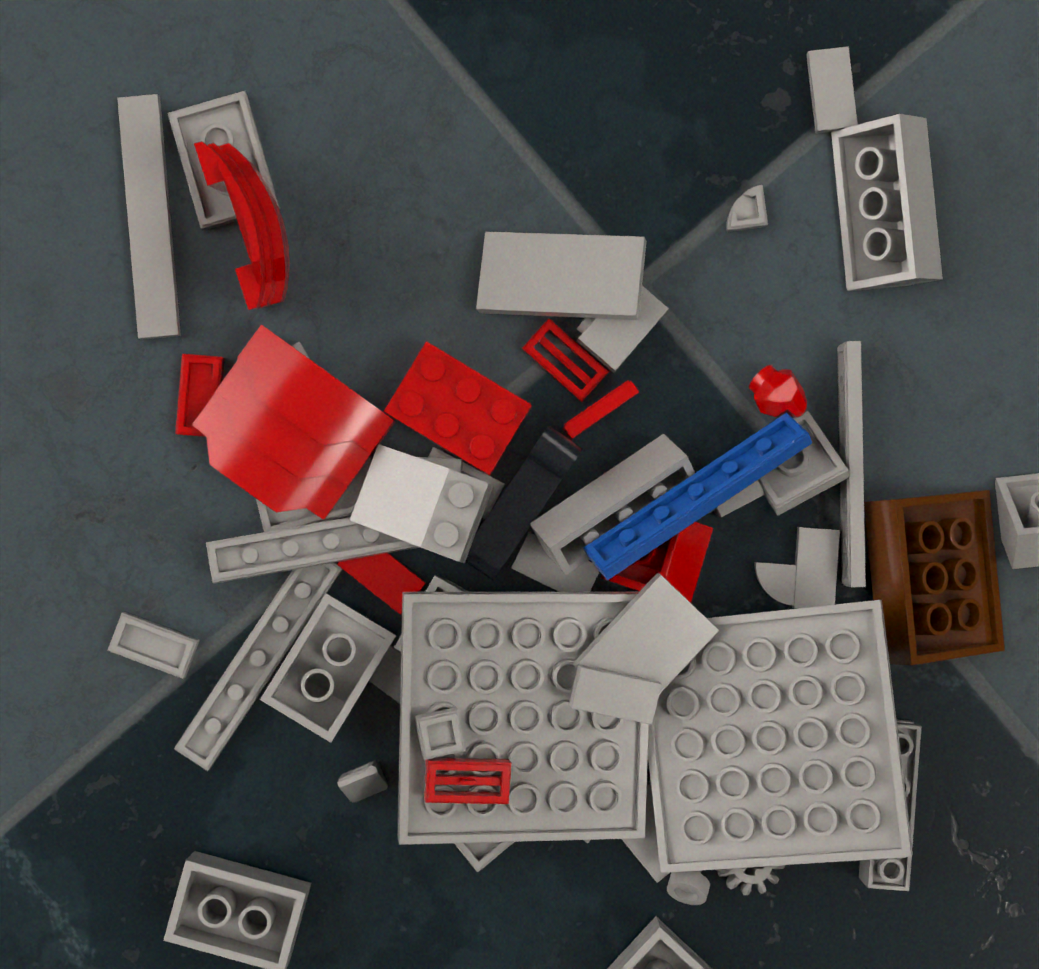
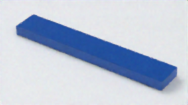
M786 412L583 547L587 557L602 575L609 580L811 445L810 434Z

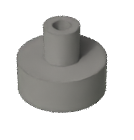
M701 871L671 872L667 892L679 902L689 905H701L706 902L710 882L701 874Z

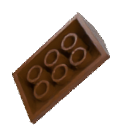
M990 490L864 502L873 601L882 600L890 664L917 665L1005 651Z

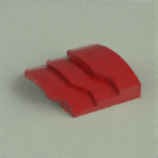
M203 141L194 143L207 186L221 192L228 191L251 264L235 269L248 310L262 309L284 302L290 271L289 245L282 215L269 186L247 157L230 143L220 146L215 143L206 144Z
M261 325L239 354L237 362L218 386L215 394L192 425L207 437L210 465L276 513L307 508L325 520L396 421Z

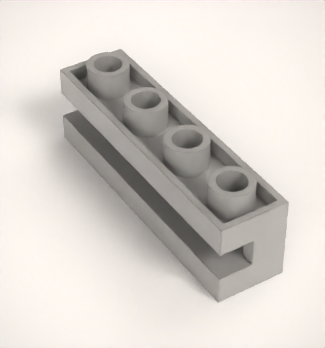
M896 719L913 847L922 726L914 724L911 720ZM912 857L860 860L859 879L867 888L909 891Z

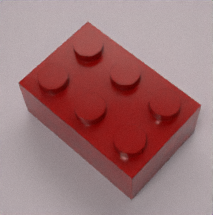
M426 341L384 412L491 476L531 410L532 405Z

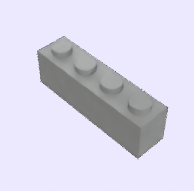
M662 434L531 522L530 526L544 551L566 576L590 560L583 547L695 474V471L688 456L665 434Z

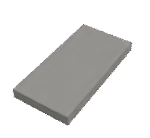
M485 232L476 310L479 313L639 320L647 241L645 237Z

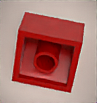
M694 522L609 580L601 575V579L641 591L659 573L691 603L713 528Z

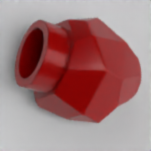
M767 365L750 382L749 389L754 393V400L761 413L778 417L787 412L794 418H798L806 412L807 400L805 392L792 370L781 369L777 371L772 365Z

